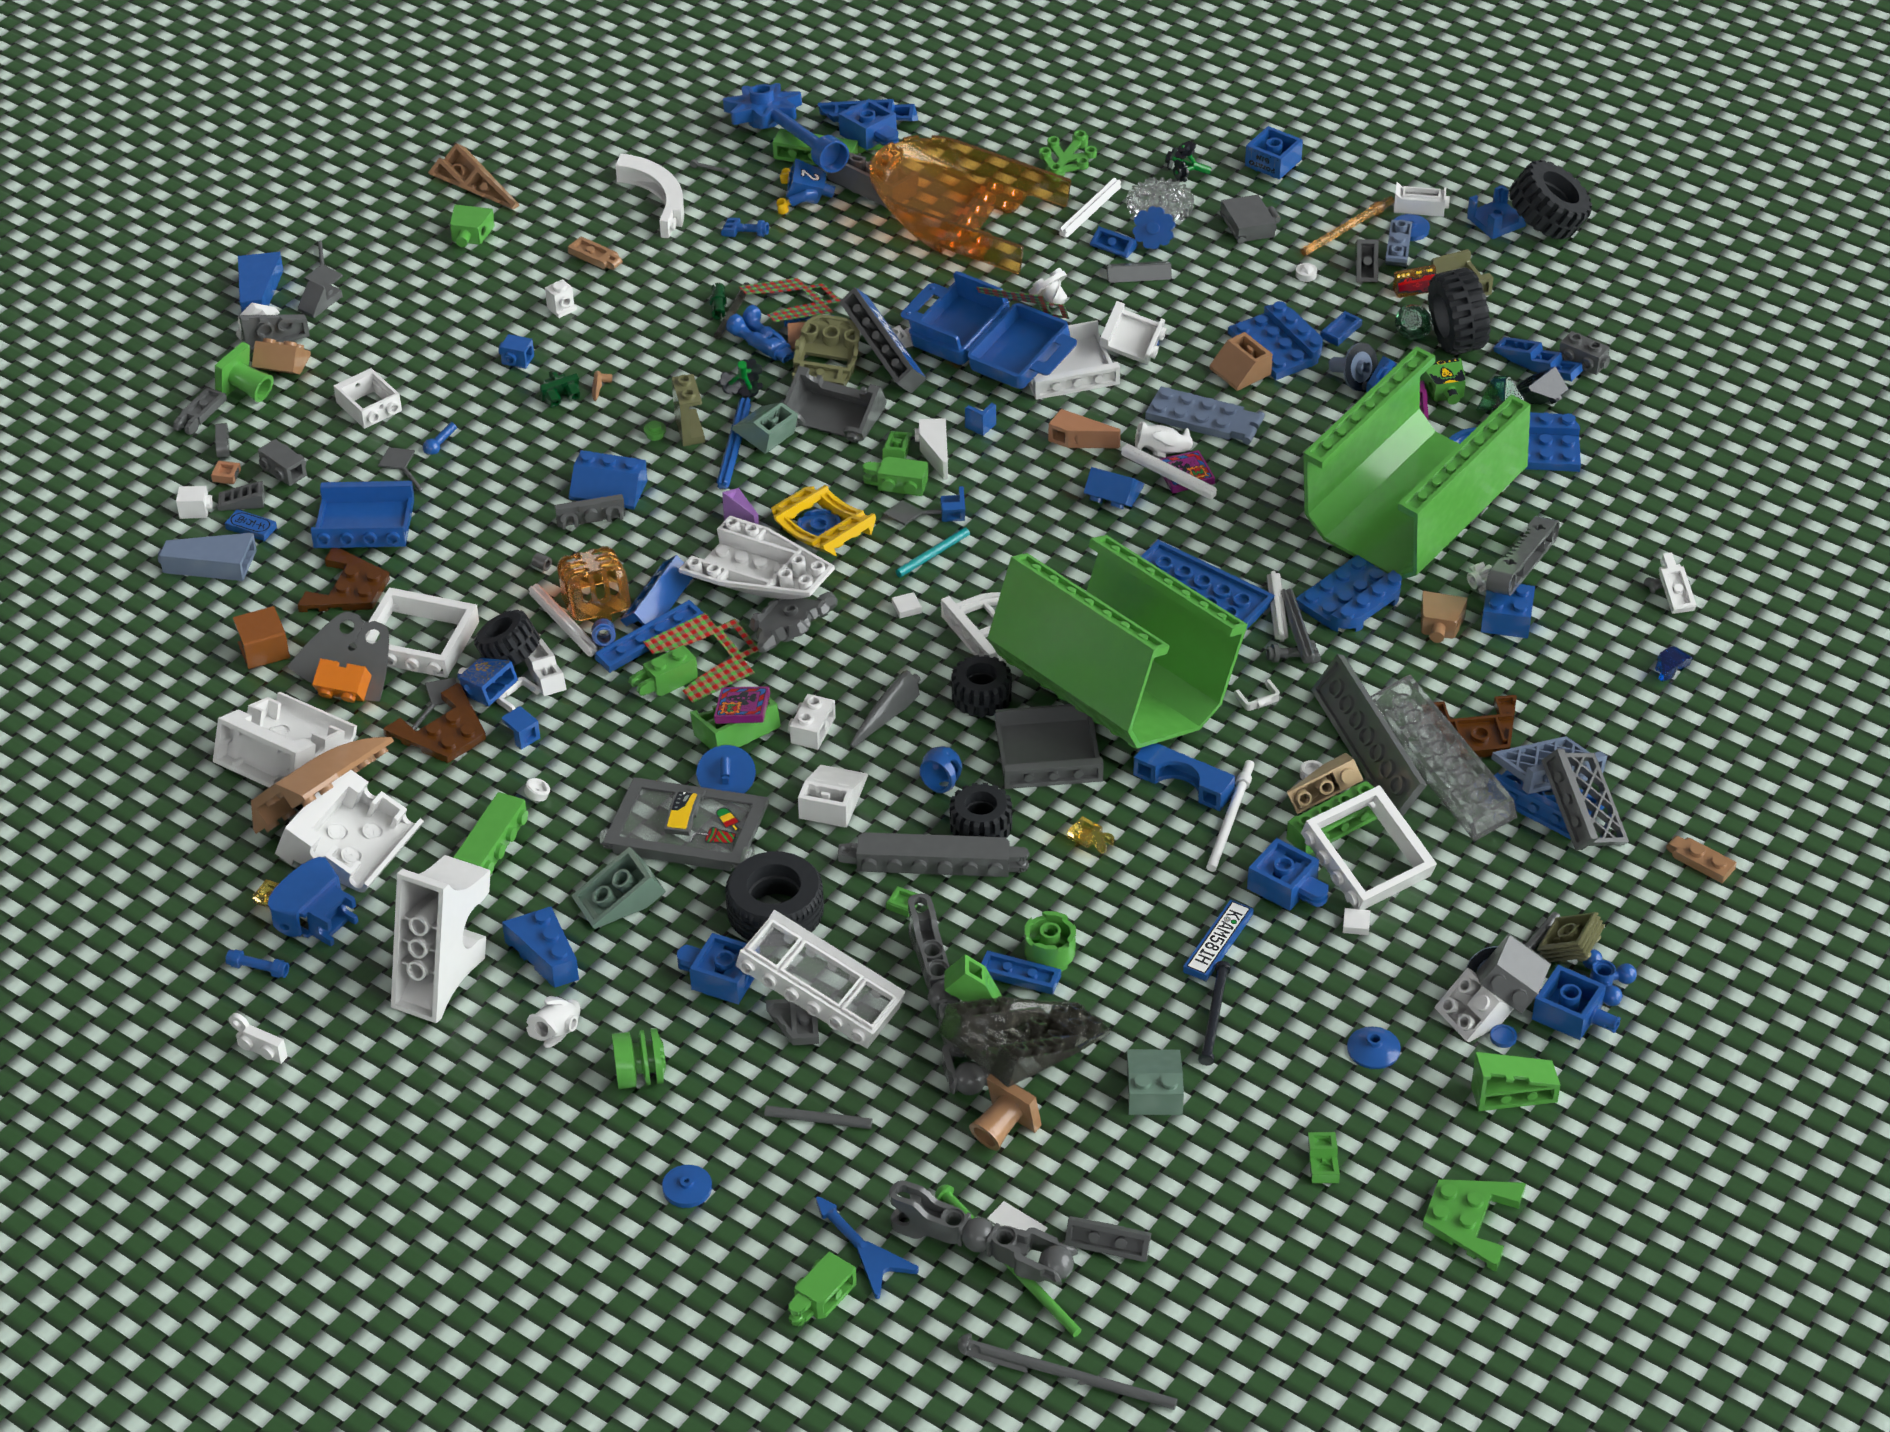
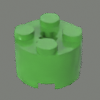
M1044 911L1042 916L1034 919L1032 917L1029 918L1025 925L1024 954L1027 961L1061 969V971L1066 970L1068 964L1075 957V924L1073 925L1068 921L1067 915L1056 911Z

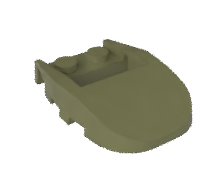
M817 315L808 319L801 329L799 340L796 339L792 379H794L798 366L810 369L809 374L811 376L817 377V375H821L824 381L846 386L854 373L859 351L860 331L854 322L848 318L832 315ZM805 355L848 362L846 367L804 361Z

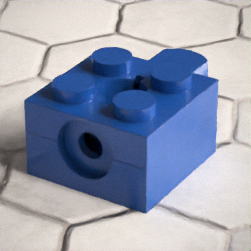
M868 99L839 113L840 135L846 139L857 140L860 147L868 150L878 144L886 148L898 145L896 113Z
M1278 838L1248 868L1247 889L1289 911L1300 899L1315 907L1323 906L1328 900V885L1318 880L1319 859Z
M712 933L702 949L684 945L677 952L678 968L690 972L691 990L739 1005L755 979L736 967L739 952L747 943ZM759 947L755 950L758 954H760Z

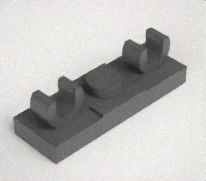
M619 494L555 505L557 527L566 529V526L574 525L576 528L578 524L603 520L611 522L612 518L618 517L620 520H623L625 516L623 495Z
M1070 1216L1067 1223L1065 1245L1147 1262L1152 1233Z

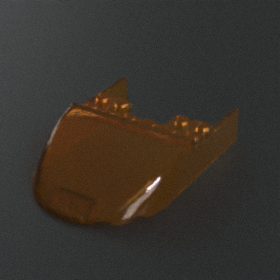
M919 135L904 137L901 142L895 144L890 142L875 154L870 165V180L880 199L901 225L917 239L941 254L947 249L1015 274L1021 272L1024 247L980 230L992 211L998 209L1005 213L1015 212L1027 196H1034L1066 207L1069 201L1071 179L944 136L932 135L931 138H920Z

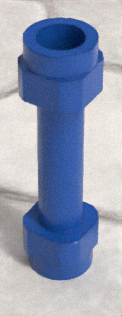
M230 949L226 955V964L239 969L241 966L260 969L271 972V976L277 978H285L289 972V963L284 962V960L275 959L271 962L245 956L244 951Z

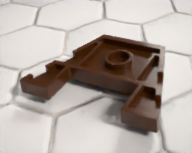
M331 548L325 558V564L327 567L343 569V572L329 595L305 591L298 603L299 612H308V609L319 608V612L329 611L330 608L342 607L343 611L373 609L390 580L389 572L340 548Z
M459 683L441 692V699L452 710L420 730L415 731L402 718L383 728L386 737H395L401 740V744L408 747L411 745L421 749L422 753L446 763L453 761L486 740V733Z
M1517 696L1494 697V707L1497 715L1450 719L1445 701L1423 703L1422 711L1461 759L1492 756L1493 752L1510 749Z

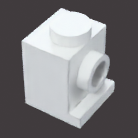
M563 279L545 287L547 308L558 318L577 310V307L574 305L572 287Z

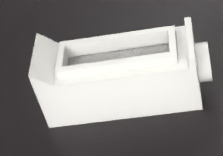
M1397 182L1394 213L1444 217V209H1449L1450 196H1446V187H1444V190L1410 186L1402 187Z

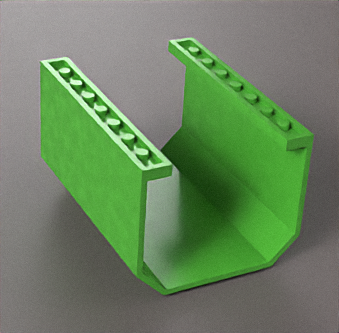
M1417 346L1303 452L1305 515L1322 539L1354 557L1359 555L1387 574L1394 570L1402 576V579L1418 575L1528 466L1531 404L1512 394L1460 444L1434 430L1420 410V376L1435 363V355Z
M1108 535L1090 539L1088 547L1098 554L1087 591L1028 553L1010 558L988 634V639L996 653L1005 659L1008 664L1017 667L1023 671L1024 675L1032 677L1042 687L1051 690L1060 699L1075 706L1076 710L1085 713L1095 723L1103 725L1113 735L1121 737L1128 742V745L1137 749L1200 730L1222 705L1248 624Z

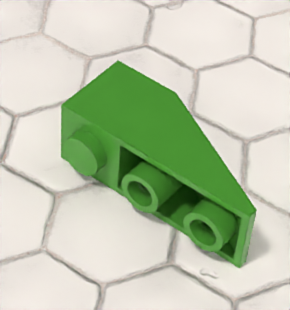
M965 954L945 970V991L1005 1026L1007 1024V1004L984 965Z

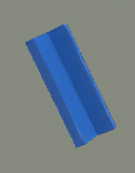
M678 555L662 562L620 619L626 627L636 621L645 625L667 613L690 583L693 577L679 573V568L684 562Z

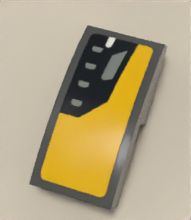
M676 790L664 826L665 833L690 836L694 817L697 818L701 793Z

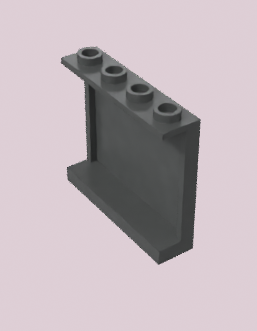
M1065 704L995 710V728L1005 789L1103 782V759L1099 755L1094 722L1091 717L1076 710L1075 706Z

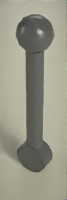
M692 159L689 163L692 168L698 166L720 171L725 175L730 173L728 167L721 168L699 163L696 159Z

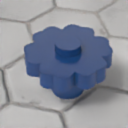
M1151 206L1148 211L1141 210L1134 218L1137 226L1133 228L1132 232L1135 235V240L1143 242L1145 248L1156 250L1160 245H1168L1170 240L1174 238V233L1171 230L1175 228L1176 224L1171 214H1165L1164 208Z

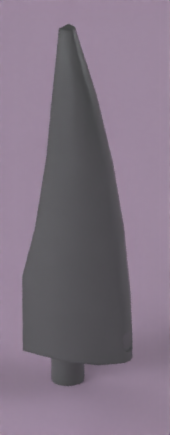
M906 670L897 677L869 712L850 746L855 747L893 717L904 711L920 695L918 683L921 679L917 674L912 675L910 671Z

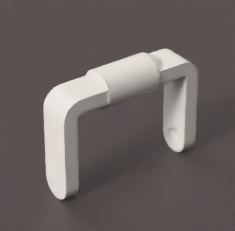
M519 677L518 681L496 701L497 704L511 712L515 707L505 700V697L511 695L522 685L536 695L541 693V690L525 677Z
M1267 679L1265 680V685L1272 693L1271 695L1255 699L1251 702H1248L1239 690H1235L1234 695L1245 710L1251 711L1279 701L1280 692L1271 680Z

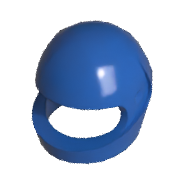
M940 746L930 749L923 757L920 766L922 781L928 788L937 793L950 791L955 786L956 780L960 777L962 770L961 759L949 747ZM944 781L949 782L947 786L939 785V783Z

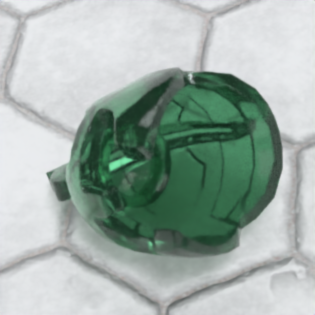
M1416 304L1405 305L1395 316V326L1398 332L1408 340L1422 339L1433 329L1431 315L1423 306Z

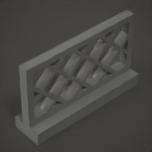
M1556 749L1541 760L1575 850H1583L1588 846L1625 845L1629 842L1595 753H1566L1564 749ZM1583 761L1589 762L1591 771L1582 764ZM1579 771L1588 778L1587 782L1578 776ZM1592 782L1598 786L1600 793L1591 787ZM1587 794L1597 800L1595 804L1586 798ZM1601 805L1607 809L1609 815L1600 809ZM1596 816L1605 822L1604 827L1595 820ZM1610 827L1616 832L1617 837L1608 831Z

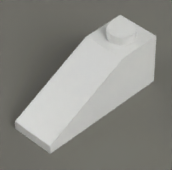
M946 418L919 419V428H915V442H920L921 453L943 479H948Z

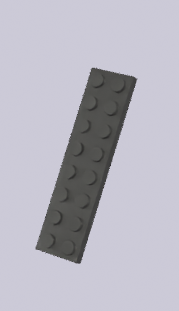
M1337 654L1311 691L1368 782L1374 788L1380 785L1400 814L1404 816L1427 784L1346 657Z

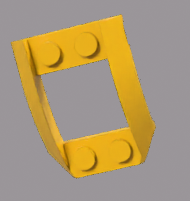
M827 485L815 490L814 486L804 487L771 507L774 520L789 534L808 546L833 556H837L835 548L843 546L844 542L859 536L861 532L871 535L876 520L875 514L865 515L863 510L854 508L840 500L828 489ZM816 502L823 509L830 510L831 514L840 516L842 521L819 536L803 530L790 520L795 518L804 509L813 507Z

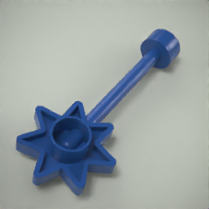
M780 83L772 85L759 84L752 87L742 86V95L723 98L724 112L731 113L733 125L748 122L749 126L753 128L767 129L779 124L812 148L811 157L813 162L829 173L840 171L848 162L849 150L842 141L832 135H824L819 138L794 120L797 118L796 107L802 105L800 91L781 92Z

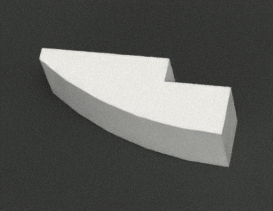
M541 638L535 651L525 659V663L543 696H547L567 689L564 674L556 664L555 655Z

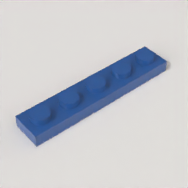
M688 600L595 652V660L611 673L650 651L643 641L703 614V612L692 601Z

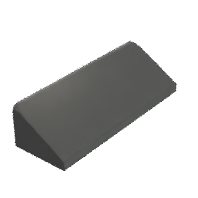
M1168 261L1106 265L1107 278L1110 283L1170 280L1172 278L1171 263Z

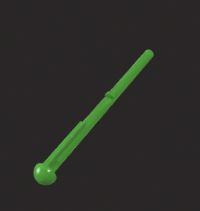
M944 1184L937 1188L935 1192L937 1200L958 1207L965 1214L967 1212L970 1213L953 1195L954 1188L952 1186ZM1004 1264L1016 1276L1014 1268ZM1016 1276L1073 1337L1081 1333V1328L1036 1281Z

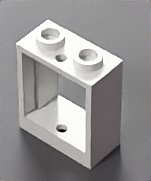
M372 368L334 385L336 403L364 429L402 411L400 394ZM372 392H375L382 399L365 408L360 407L355 402V400Z

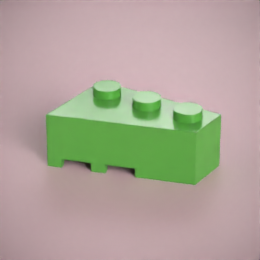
M770 697L763 723L717 724L714 720L717 705L712 706L713 710L699 714L697 710L690 712L694 736L710 749L722 745L741 747L781 727L777 703Z
M1476 1052L1471 1089L1478 1111L1558 1102L1560 1082L1552 1060Z

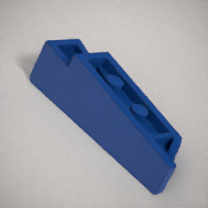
M893 99L872 100L896 113V120L918 121L915 104L895 105ZM863 101L818 103V108L821 115L827 116L833 122H839V113Z

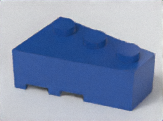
M551 906L502 922L505 943L509 947L513 946L519 952L520 957L524 960L527 959L534 966V969L554 988L579 980L577 959Z

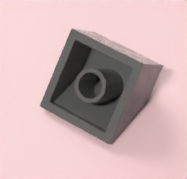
M1509 933L1479 968L1476 975L1480 985L1522 1014L1538 995L1551 964Z

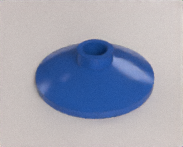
M1371 1026L1356 1030L1348 1039L1347 1050L1351 1059L1360 1066L1369 1069H1382L1391 1066L1397 1061L1400 1056L1401 1046L1399 1040L1392 1032L1384 1028Z

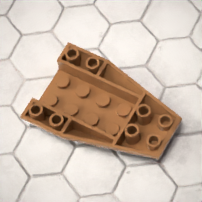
M392 737L367 738L337 746L310 760L251 800L254 832L257 834L264 828L269 832L280 824L278 822L279 818L282 817L285 821L297 813L294 808L300 804L305 807L317 799L315 797L317 792L323 795L334 787L332 785L333 781L350 770L357 773L388 752L386 746L394 742Z

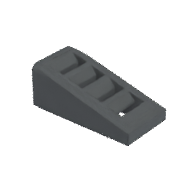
M263 481L219 492L218 511L264 508L265 490Z

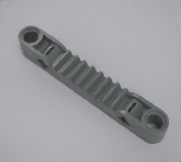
M1535 516L1528 524L1526 534H1523V537H1520V540L1511 548V551L1505 557L1500 558L1490 569L1486 590L1511 596L1556 541L1559 532V520Z

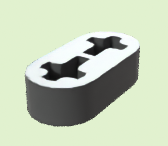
M227 423L215 424V444L218 458L230 456V438Z

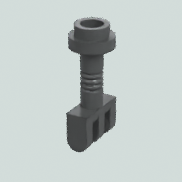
M1310 640L1315 653V660L1312 663H1318L1321 661V656L1315 641ZM1271 644V646L1266 647V658L1272 663H1278L1280 658L1301 657L1298 647L1279 648L1278 644Z

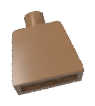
M1423 591L1421 633L1430 635V639L1436 643L1442 642L1444 638H1455L1465 619L1468 598Z

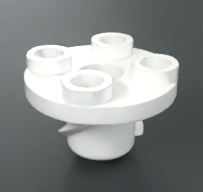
M1061 268L1056 269L1047 280L1044 281L1041 278L1033 283V287L1028 290L1029 294L1043 296L1047 303L1062 305L1066 301L1067 295L1061 287V282L1067 277V274Z

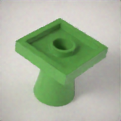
M243 341L215 365V390L225 393L226 397L233 390L239 388L259 403L268 396L272 389L273 376L250 367V345Z

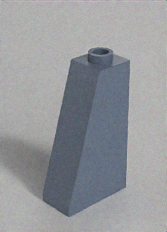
M243 533L166 540L163 549H160L158 552V562L161 563L163 573L243 581L257 551L254 534Z

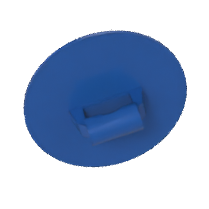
M722 745L710 749L701 757L697 765L696 775L700 787L744 794L750 789L755 780L756 769L754 761L746 751L736 746Z

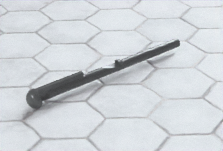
M970 1333L962 1335L957 1343L958 1350L965 1356L967 1355L1026 1373L1028 1368L1059 1377L1073 1378L1079 1380L1077 1383L1079 1385H1090L1173 1410L1177 1406L1178 1399L978 1342L972 1340V1334Z

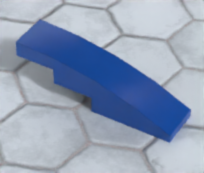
M1504 337L1493 347L1494 352L1537 373L1556 366L1563 380L1572 382L1583 371L1582 363L1563 360L1561 352L1543 350L1542 342Z

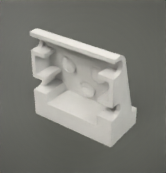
M278 692L277 700L267 697L248 705L247 713L238 709L218 718L213 762L264 786L271 787L320 754L337 746L353 742L357 725L287 694Z
M350 770L332 782L334 786L323 795L317 792L315 794L317 799L300 810L285 827L275 854L290 865L295 861L303 864L317 857H325L339 876L341 884L358 892H365L422 826L424 820L420 818L416 823L409 821L406 817L407 809L382 791L377 796L372 795L367 789L368 781Z

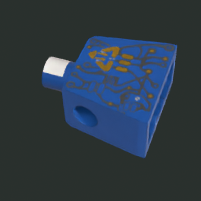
M480 658L469 668H460L457 674L466 696L488 707L518 681L512 662L509 660Z

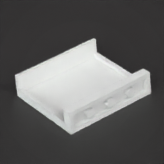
M1098 320L1068 325L1070 337L1077 340V345L1050 375L1044 376L1038 373L1033 377L1029 386L1036 400L1120 384L1119 363H1113L1107 350L1100 347L1101 337L1098 333Z

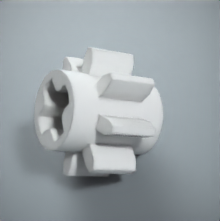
M1484 562L1469 567L1471 572L1467 574V581L1471 588H1478L1479 592L1486 590V582L1489 571L1492 568L1491 565L1485 566Z

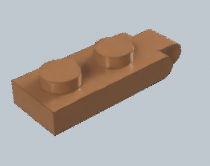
M582 236L568 246L569 254L602 269L607 267L614 270L623 262L617 252Z
M1675 836L1666 845L1667 850L1672 853L1676 860L1720 883H1723L1736 868V861L1689 837L1683 839Z

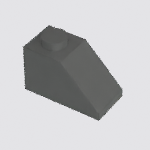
M1357 239L1355 242L1356 282L1378 283L1379 239Z

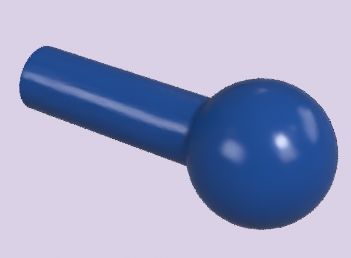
M450 422L434 439H427L423 443L424 453L428 455L438 453L440 445L457 429V426Z

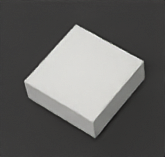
M914 592L892 598V605L899 618L922 613V606Z
M1345 908L1343 933L1369 935L1371 910Z

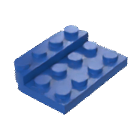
M1282 301L1265 306L1264 313L1228 327V334L1232 338L1246 332L1273 354L1271 376L1275 380L1316 365L1322 354L1323 339L1320 334Z
M1530 412L1528 466L1525 469L1580 472V426L1575 421L1576 417L1574 415Z
M1356 555L1299 595L1296 601L1300 610L1336 632H1338V628H1354L1355 632L1363 629L1365 620L1389 603L1393 606L1398 603L1402 576L1394 570L1387 574L1359 555Z

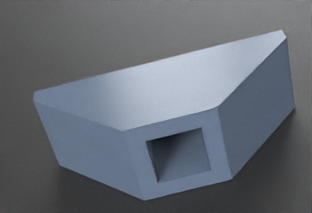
M1391 220L1385 259L1386 265L1407 267L1412 222Z

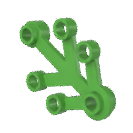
M1083 130L1074 132L1072 143L1065 152L1059 146L1060 139L1056 136L1049 137L1047 139V147L1039 149V158L1047 165L1045 173L1051 181L1062 180L1066 172L1087 169L1089 167V159H1094L1097 156V148L1088 146V135ZM1078 148H1085V152L1074 154ZM1051 149L1058 158L1057 163L1051 158ZM1076 161V163L1066 165L1067 163Z

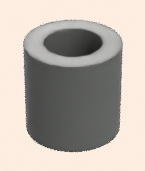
M536 553L533 556L532 566L544 571L549 570L551 567L552 559L541 553Z

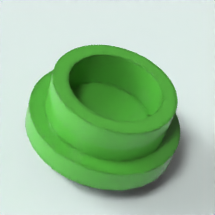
M656 420L644 426V434L652 441L662 439L666 433L665 424Z

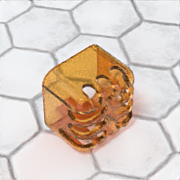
M602 546L599 549H589L587 552H577L571 556L565 555L558 561L557 570L562 599L573 619L583 621L597 617L598 620L608 619L612 622V613L624 611L631 606L627 574L612 548ZM609 582H614L618 585L619 592L617 595H611ZM604 583L605 596L602 599H598L595 585ZM590 587L591 600L584 602L581 589Z

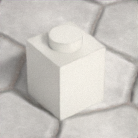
M179 487L176 499L179 518H207L208 510L212 509L213 506L212 495H208L207 487Z

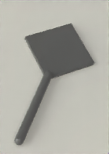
M318 241L320 266L304 277V279L319 285L324 283L332 285L343 275L324 265L322 241Z
M389 447L378 466L402 469L418 491L421 492L423 490L406 468L415 450Z
M902 500L885 511L883 515L906 525L920 515L941 514V509L922 510Z
M455 677L425 683L431 704L412 726L414 730L417 729L436 705L446 704L441 699V692L457 683Z

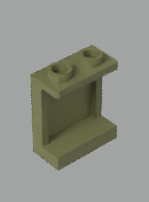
M1469 249L1431 260V268H1433L1431 273L1438 274L1459 268H1468L1478 276L1485 295L1492 294L1494 277L1490 273L1480 274L1470 261L1471 251Z
M688 374L671 377L675 421L683 446L705 443V436L696 408L689 409L691 406L702 404L694 375Z

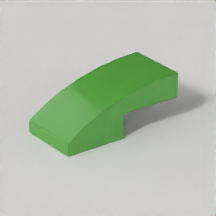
M1308 1132L1312 1183H1339L1340 1172L1337 1159L1336 1133Z

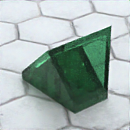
M1494 376L1476 410L1495 411L1511 394L1523 401L1525 400L1509 376Z

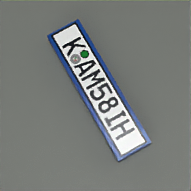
M1230 900L1183 966V972L1207 982L1215 970L1216 963L1223 959L1253 916V908Z

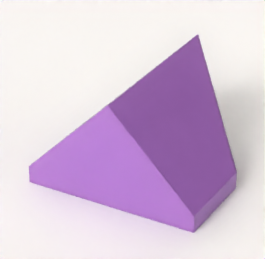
M739 488L722 492L724 521L729 516H733L759 525L758 513Z

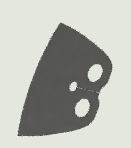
M348 611L343 612L328 622L301 649L287 667L303 679L313 683L320 658L338 661L340 663L339 667L346 668L347 663L365 666L372 676L364 700L380 702L389 653L388 628L377 621H362L358 614ZM345 620H351L354 623L353 631L348 634H343L339 628L340 624ZM374 629L379 631L380 639L376 643L371 644L366 641L365 636L368 631ZM351 643L356 644V649L353 651L348 649V645Z

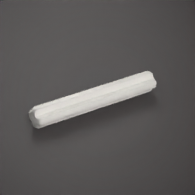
M1271 571V574L1267 575L1268 592L1275 595L1274 600L1270 603L1274 637L1280 640V642H1284V639L1288 638L1289 634L1285 605L1281 594V576L1279 573Z

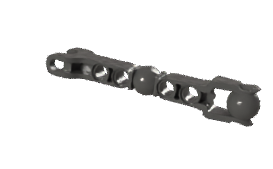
M915 894L908 899L910 917L908 936L912 949L916 952L926 987L929 990L927 994L928 1002L932 1009L936 1011V1018L939 1019V1030L944 1043L942 1048V1068L947 1082H949V1091L953 1095L957 1091L964 1095H974L979 1093L984 1086H988L987 1077L990 1075L983 1045L980 1040L973 1039L960 1004V999L944 990L945 970L950 966L939 933L932 899L928 894ZM921 903L927 909L922 913H918L915 905ZM966 1055L968 1060H975L976 1062H964L958 1065L956 1069L953 1066L955 1056L964 1057Z

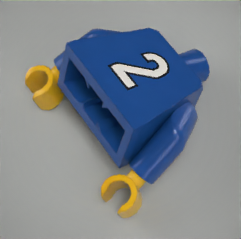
M795 158L791 170L784 168L780 174L781 183L787 184L786 197L789 199L779 198L777 200L778 213L781 215L788 213L789 205L793 207L803 202L817 204L822 195L832 198L836 186L825 183V171Z

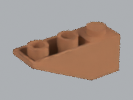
M1061 409L1049 423L1048 441L1067 448L1119 449L1121 429Z

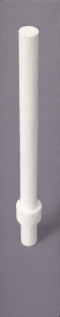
M1251 760L1245 761L1242 772L1236 778L1234 794L1206 866L1207 870L1211 872L1217 869L1243 795L1252 781L1251 774L1255 763Z

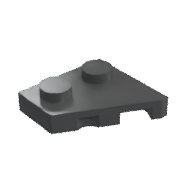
M786 999L765 1000L766 1011L792 1045L819 1044L818 1018L816 1016L810 1015L805 1009Z

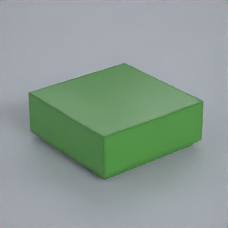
M897 886L886 902V909L909 917L908 899L910 896L918 893Z

